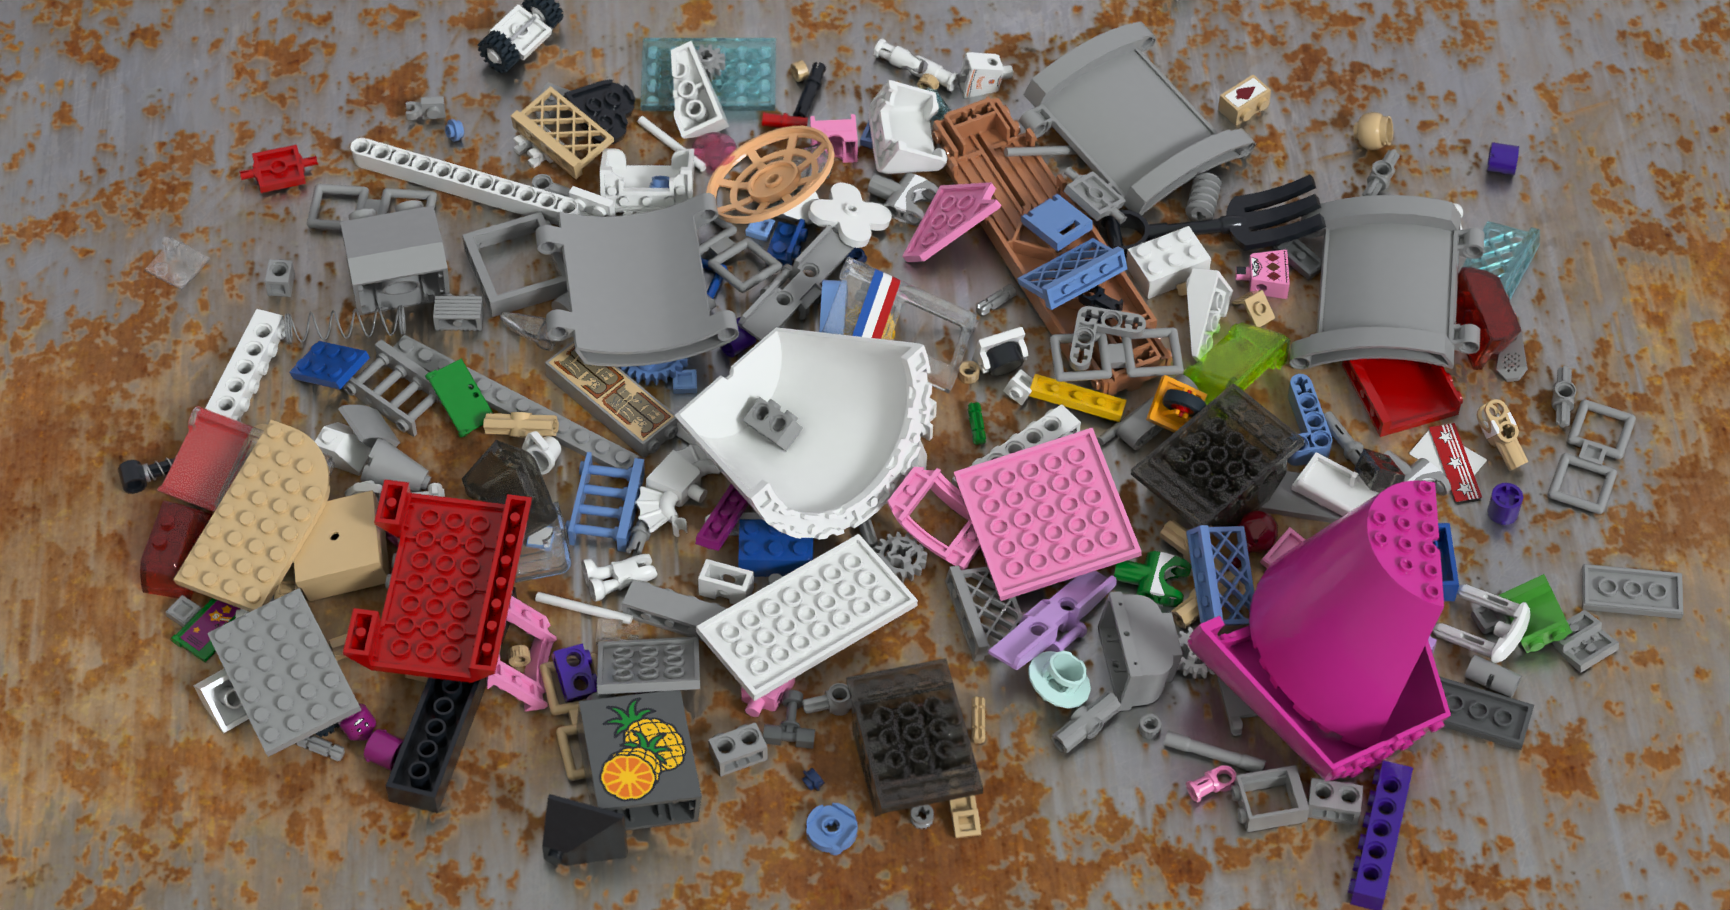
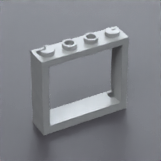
M542 212L462 235L464 250L492 317L553 300L567 292L563 253L560 254L557 251L550 254L560 277L497 295L478 250L479 248L534 233L542 225H551L549 219L545 220Z

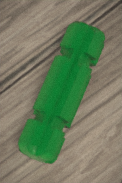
M971 402L968 404V414L970 416L973 443L975 445H983L986 443V434L981 404Z

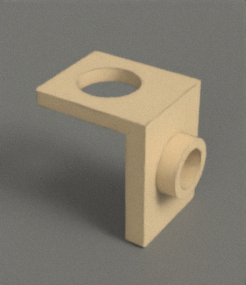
M1263 290L1250 291L1232 301L1233 305L1244 304L1255 328H1259L1275 319Z

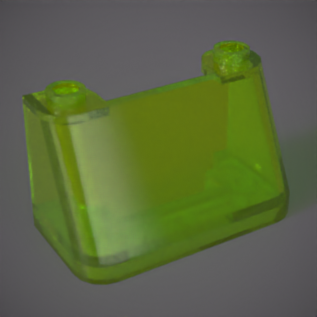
M1244 322L1234 324L1228 334L1193 366H1188L1183 375L1190 378L1199 391L1207 394L1205 403L1225 418H1228L1235 412V409L1232 407L1233 403L1237 399L1241 400L1243 398L1244 390L1269 367L1271 369L1275 367L1281 369L1287 363L1290 339L1282 333Z

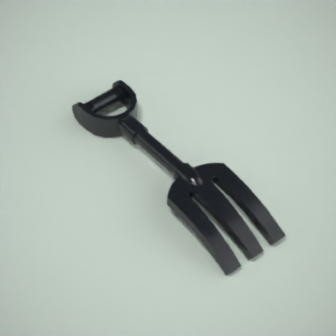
M1310 174L1273 189L1234 196L1228 205L1226 216H1221L1218 219L1167 224V222L1148 224L1142 215L1131 210H1119L1127 216L1126 220L1121 224L1112 216H1105L1100 219L1101 225L1106 228L1109 247L1114 249L1119 246L1124 249L1126 259L1129 248L1187 226L1191 228L1195 236L1214 233L1229 234L1231 239L1245 251L1286 243L1326 227L1324 217L1319 213L1292 224L1266 229L1292 221L1321 208L1318 196L1313 194L1295 202L1264 209L1286 202L1315 189V180ZM1120 227L1136 230L1142 235V239L1135 244L1124 246Z

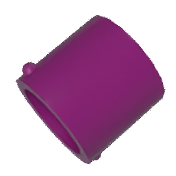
M385 729L375 730L364 750L366 762L371 761L392 771L404 740L387 733Z

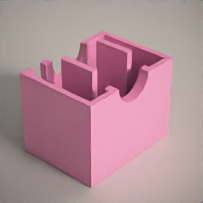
M851 114V119L815 121V116H810V127L816 128L827 135L834 148V157L840 158L843 163L857 162L858 138L855 114ZM810 139L811 153H813L821 143ZM827 149L817 158L818 164H826L828 159Z

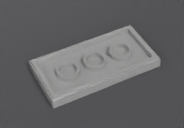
M1583 564L1582 610L1682 619V573Z

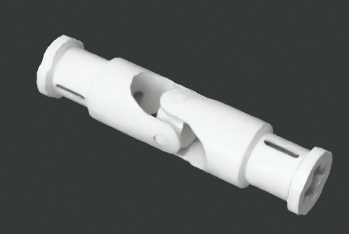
M883 38L877 42L874 48V57H882L890 61V64L898 68L908 69L910 73L920 78L925 73L932 74L938 79L939 84L945 86L950 92L956 88L959 82V73H951L944 70L943 66L917 55L914 57L907 49L888 44ZM924 61L927 62V70L924 73H919L924 68Z

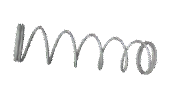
M399 305L397 308L394 329L391 334L389 333L386 327L380 308L377 307L375 309L374 320L370 335H367L362 324L359 312L355 308L353 310L350 331L347 337H345V335L343 334L337 314L334 310H332L330 315L329 327L326 338H323L321 336L314 314L310 312L307 321L306 333L303 340L299 338L292 317L288 313L284 315L286 341L287 343H292V327L297 339L300 342L305 341L308 334L311 315L319 337L323 341L327 340L331 329L333 313L342 336L345 339H348L352 332L355 311L357 313L361 328L368 338L372 336L374 331L377 310L380 313L384 328L390 336H392L396 330L398 318L400 334L405 335L406 324L403 305Z

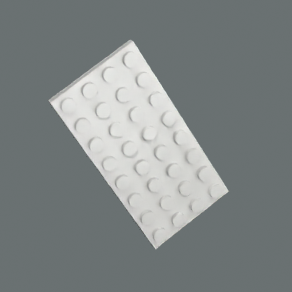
M857 534L696 626V633L749 696L756 701L915 608L918 600L866 541Z

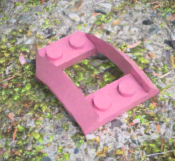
M913 467L889 498L887 503L900 525L923 546L951 564L959 566L960 569H968L969 563L981 547L959 489L949 482L938 468L936 470H924V467ZM929 489L951 509L968 520L949 547L931 536L910 518V514Z
M512 596L507 621L522 628L526 633L535 636L530 649L531 661L525 666L524 674L500 661L499 653L495 674L486 677L487 690L493 685H496L501 690H505L518 700L524 702V711L545 709L548 707V703L543 700L545 688L539 667L542 663L548 662L552 645L557 640V637L547 629L551 625L546 616Z

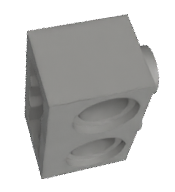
M759 397L743 421L787 451L803 429L796 422L798 417L788 410L785 413L781 412V406L772 399H769L767 402Z
M756 722L749 725H741L733 731L719 733L713 736V738L708 739L709 753L720 777L768 760L767 745ZM746 742H753V744H750V745L745 744V743H746ZM727 750V751H730V752H728V753H722L721 751Z
M1312 778L1308 794L1310 809L1308 818L1357 825L1361 812L1363 786L1352 782L1342 783L1325 781L1322 778ZM1318 796H1324L1326 799H1321ZM1343 800H1349V801H1351L1352 803H1347V802H1345V801H1343Z

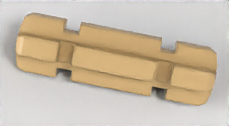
M975 696L971 702V741L975 744H982L985 742V698Z

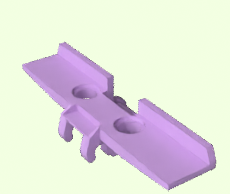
M1097 571L1075 577L1053 597L1042 599L1023 615L1019 625L988 650V653L1011 668L1018 670L1043 651H1064L1078 637L1083 638L1087 634L1085 624L1079 620L1088 614L1116 586V577L1111 575L1107 578ZM1062 606H1069V607H1071L1073 610L1068 611V610L1062 609L1061 607H1062ZM1058 630L1061 632L1069 631L1058 642L1056 641Z

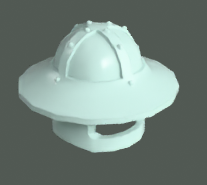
M1047 651L1040 653L1031 660L1028 667L1029 680L1043 701H1048L1055 706L1068 709L1079 707L1087 701L1091 688L1089 678L1086 675V667L1083 661L1073 656L1071 652Z

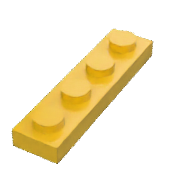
M1038 374L1034 375L1030 387L1032 392L1029 395L1033 398L1058 405L1062 404L1065 407L1116 422L1121 421L1127 401L1070 383L1058 382L1056 379Z

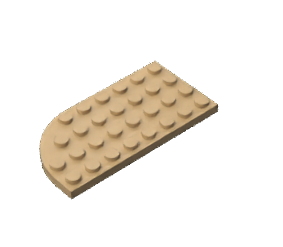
M270 420L176 574L174 581L177 585L249 612L270 602L321 516L329 498V466L321 449L314 440L298 429Z

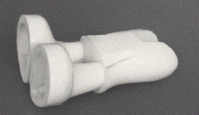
M650 554L635 555L622 561L611 562V565L597 567L592 559L581 561L585 583L589 587L590 596L595 602L602 600L609 593L616 590L621 591L625 587L630 586L632 580L648 582L658 575L655 567L651 565L652 559ZM610 577L613 578V579H611V580L602 581V580L608 579V578H610Z

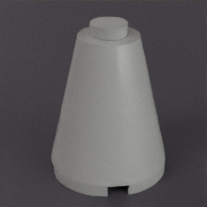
M378 438L368 456L370 458L368 464L364 466L360 480L361 482L372 480L375 484L382 486L384 479L409 482L411 492H421L422 489L427 490L432 477L428 476L429 470L385 439Z

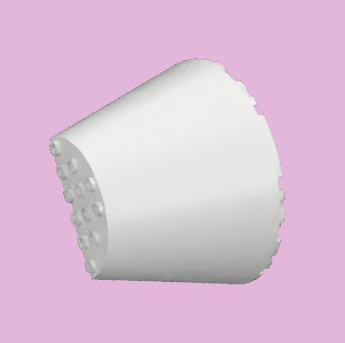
M776 327L731 366L728 377L724 378L720 375L674 416L688 435L765 522L778 531L794 538L826 539L831 534L841 535L844 533V529L848 527L856 528L867 521L888 502L889 498L898 488L895 485L900 477L908 475L911 469V462L917 457L921 448L917 446V443L920 441L923 424H928L931 409L929 397L932 394V384L928 383L927 373H931L925 347L920 343ZM759 397L767 402L769 399H772L781 406V412L785 413L788 410L798 417L796 422L803 429L787 451L743 421Z

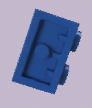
M800 219L798 226L778 222L767 252L781 262L782 266L785 264L793 266L794 260L801 254L800 245L806 241L808 229L805 228V220Z

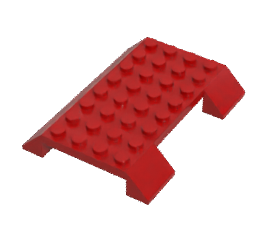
M384 479L374 523L399 538L400 541L381 621L379 611L353 608L343 655L372 671L469 683L495 674L532 497L507 494L505 504L411 493L409 482Z

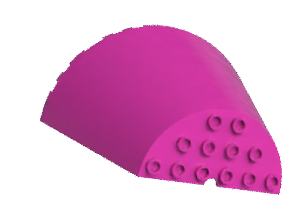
M1405 481L1386 488L1276 559L1259 580L1256 591L1252 596L1249 618L1251 638L1254 649H1258L1261 655L1259 662L1262 668L1269 673V680L1275 689L1280 687L1283 693L1294 703L1293 708L1308 721L1315 722L1319 729L1328 734L1330 731H1333L1342 736L1340 740L1365 749L1377 743L1444 608L1440 550L1432 543L1434 540L1437 541L1439 539L1435 482Z
M1218 616L1199 624L1191 633L1190 639L1187 640L1190 650L1325 781H1332L1347 776L1353 778L1361 774L1366 767H1369V769L1382 764V760L1393 755L1395 751L1399 749L1403 751L1411 747L1414 741L1425 736V733L1428 731L1433 733L1445 726L1443 721L1451 716L1429 641H1427L1377 743L1365 749L1340 740L1342 736L1333 731H1330L1328 734L1319 729L1315 722L1308 721L1293 708L1294 703L1283 693L1280 687L1275 689L1269 680V673L1262 668L1259 662L1261 655L1258 649H1254L1250 625L1229 634L1224 633L1218 636L1217 633L1225 625L1221 617Z

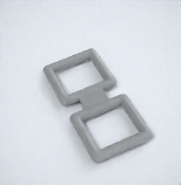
M316 184L307 226L309 228L341 230L340 222L342 221L317 219L323 193L359 195L356 210L370 208L376 210L377 215L388 213L391 198L427 200L426 207L434 206L435 209L437 194L434 191L385 188L382 192L381 200L368 199L369 189L367 187Z
M718 217L713 221L724 230L699 245L700 254L707 251L714 257L708 261V266L741 293L753 288L780 271L783 267L781 262L752 239L747 237L738 243L733 242L729 237L736 234L737 228L732 223L721 220ZM748 248L770 266L742 282L721 264Z
M1174 327L1145 329L1144 334L1139 338L1121 336L1122 343L1108 344L1107 335L1096 332L1095 342L1098 341L1102 370L1064 372L1060 344L1072 343L1074 333L1054 334L1050 337L1054 374L1058 382L1110 379L1112 377V369L1126 368L1127 376L1131 378L1180 375L1184 372L1178 331ZM1085 334L1079 335L1077 338L1079 342H1089L1091 340ZM1169 337L1173 360L1172 366L1135 368L1131 339Z
M1583 399L1580 402L1567 438L1569 444L1581 447L1582 449L1579 457L1568 453L1561 455L1548 491V497L1596 514H1602L1617 475L1616 469L1602 464L1605 456L1615 459L1623 457L1636 421L1635 415ZM1588 410L1625 422L1616 449L1578 437ZM1568 464L1606 476L1597 503L1559 491Z

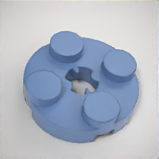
M832 803V805L824 807L823 805L817 806L807 818V839L820 851L832 855L841 854L857 838L858 824L854 812L840 803ZM836 824L837 831L829 832L828 828H825L827 825L832 826Z

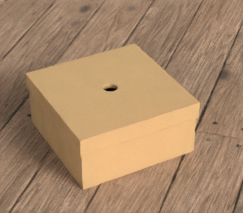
M373 490L327 501L321 516L294 560L295 583L302 589L309 601L386 583L387 575L390 574L386 531L374 523L379 503Z

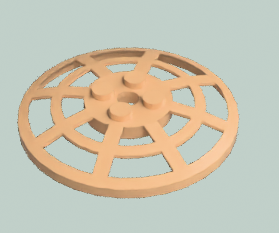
M807 126L779 128L744 143L721 162L707 185L706 193L713 194L715 198L717 197L719 186L731 188V204L717 207L718 218L730 223L748 224L774 218L796 207L810 197L829 175L835 156L833 145L822 131ZM798 138H809L821 143L813 153L795 148ZM788 139L787 148L784 150L773 152L762 158L756 152V150L763 146ZM827 149V162L822 172L818 173L817 158ZM746 156L753 162L735 181L724 179L727 173ZM793 156L806 159L799 166L792 162ZM784 157L783 160L775 161L766 165V163L772 160ZM812 165L811 176L801 178V172ZM758 169V171L754 173V175L750 178L749 182H744V180L753 171ZM805 185L795 196L792 197L790 195L798 186ZM748 190L750 196L738 201V191ZM781 199L784 201L780 205L766 209L769 204H773ZM752 202L760 204L756 210L744 208V206ZM737 210L742 214L750 216H731L724 213Z

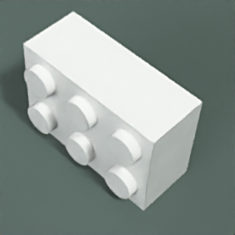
M1187 226L1129 248L1127 250L1126 263L1128 271L1146 298L1150 299L1176 289V285L1186 282L1187 278L1191 275L1192 268L1210 270L1211 257L1191 228Z

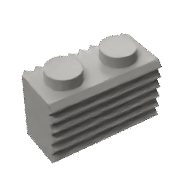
M449 293L435 296L433 314L435 330L481 331L484 311L482 296L475 294L454 296Z

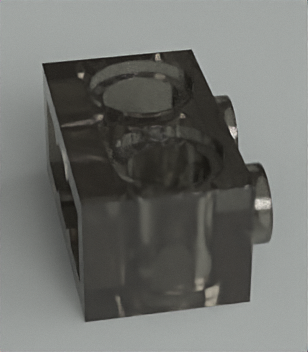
M1365 448L1354 468L1368 488L1379 493L1392 485L1404 482L1405 478L1404 473L1389 455Z

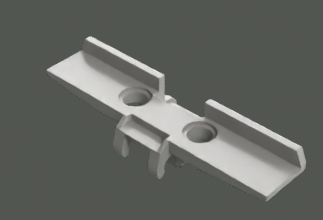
M828 225L795 259L793 266L785 264L781 269V273L768 286L761 289V296L742 315L738 326L761 341L776 327L780 328L797 310L801 313L800 319L804 320L809 315V306L813 302L816 304L821 302L822 281L832 274L854 247L846 245L839 235L833 231V227ZM811 270L814 272L815 276L808 277L804 274L803 271ZM789 278L791 281L783 290L779 287Z

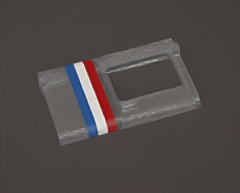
M848 257L842 267L839 276L841 282L822 333L894 340L892 334L903 303H908L953 323L961 328V333L951 363L946 364L928 356L931 373H927L928 383L949 394L956 381L971 333H974L978 326L977 314Z

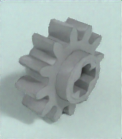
M700 44L699 50L696 51L708 78L712 80L713 74L721 76V70L726 69L725 54H720V48L713 50L712 44L708 45V48H704Z

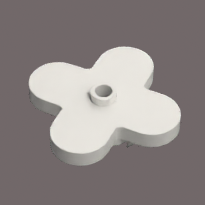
M848 183L834 184L829 193V200L819 199L813 201L808 211L809 219L814 224L821 227L832 226L833 230L839 234L840 239L846 245L855 248L865 247L869 243L871 230H885L892 218L888 208L878 203L864 202L859 190Z

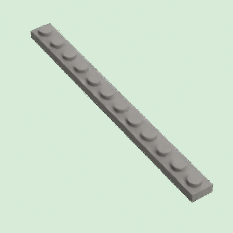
M403 335L393 346V348L428 372L439 370L455 362V360L406 335ZM468 368L490 408L502 414L526 412L532 413V415L557 416L559 429L556 436L552 437L561 445L586 457L587 452H592V461L602 466L628 469L633 467L634 458L640 459L637 454Z

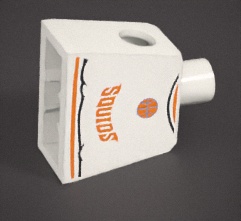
M965 53L958 82L963 98L997 92L1002 79H1012L1013 68L1011 65L1003 66L997 54Z

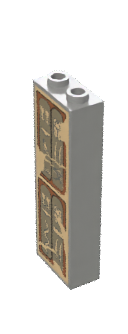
M574 341L545 362L547 378L643 458L647 457L650 453L656 452L660 445L676 436L678 421L672 411L620 368L584 364L575 351Z

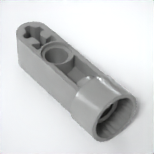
M1183 374L1177 375L1174 378L1199 390L1194 382ZM1154 397L1128 418L1117 431V435L1134 450L1142 448L1164 429L1146 420Z

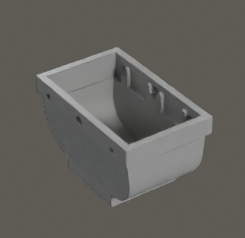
M1122 591L1109 592L1098 624V631L1114 695L1122 705L1120 711L1131 710L1132 706L1151 704L1161 696L1165 684L1173 682L1183 654L1172 613H1162L1159 606L1146 596L1122 595Z

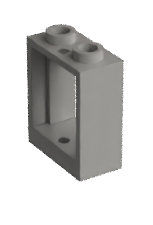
M1296 765L1236 775L1235 784L1231 786L1233 800L1238 801L1239 821L1245 824L1247 832L1307 822L1310 809ZM1285 785L1292 809L1252 815L1245 792Z

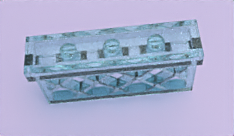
M1487 221L1482 230L1485 234L1484 247L1490 246L1492 251L1484 253L1478 259H1466L1458 273L1457 290L1496 301V307L1505 309L1540 246V229L1531 227L1529 232ZM1492 230L1500 232L1501 235L1490 238L1488 233ZM1518 237L1522 238V241L1512 244L1509 239ZM1501 241L1506 242L1507 246L1499 249L1494 245ZM1511 251L1513 257L1503 260L1501 254ZM1496 256L1499 262L1488 265L1485 261ZM1481 261L1484 267L1474 270L1471 268V264ZM1501 267L1504 269L1505 272L1500 275L1494 276L1492 270ZM1487 272L1490 278L1479 281L1477 275ZM1471 277L1475 282L1469 285L1461 283L1462 280ZM1493 283L1496 287L1494 292L1483 288V286Z

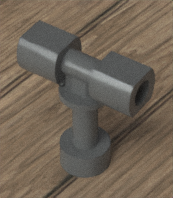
M797 690L784 692L782 704L787 708L786 721H782L780 726L764 724L763 738L766 744L780 745L781 741L796 742V747L813 749L815 729L800 728V724L796 722L797 709L802 707L804 697L801 692Z

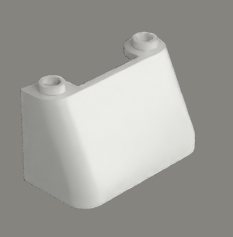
M888 80L872 100L868 117L875 164L878 172L884 174L939 171L945 167L947 155L944 149L937 148L934 150L930 126L931 118L937 114L939 109L935 92Z
M606 148L603 151L600 165V194L603 197L614 200L615 212H651L693 198L694 149H679L675 151L672 155L671 165H626V156L623 151L615 148ZM652 177H670L669 188H649Z

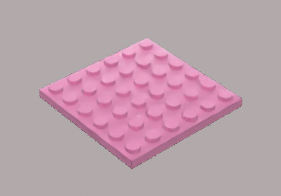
M1093 428L954 472L955 480L1000 601L1142 556L1138 541Z

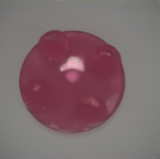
M711 132L698 137L693 143L692 149H694V155L704 162L706 167L715 171L717 167L725 166L735 158V155H731L737 149L735 141L728 135Z

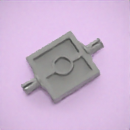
M1071 167L1064 171V174L1073 182L1068 184L1063 192L1084 209L1090 217L1098 221L1105 216H1112L1119 224L1126 220L1127 216L1118 210L1123 207L1126 200L1096 173L1092 171L1087 175H1079Z

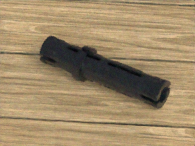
M817 62L813 63L809 76L804 80L805 86L793 116L802 117L803 115L804 118L807 117L815 95L822 86L821 80L826 71V66L823 63L819 62L818 67Z

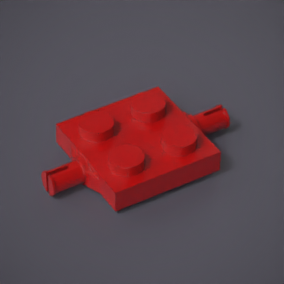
M296 144L252 153L253 169L239 172L241 181L255 178L259 183L261 193L306 184L304 176L305 167L318 165L316 155L302 158Z

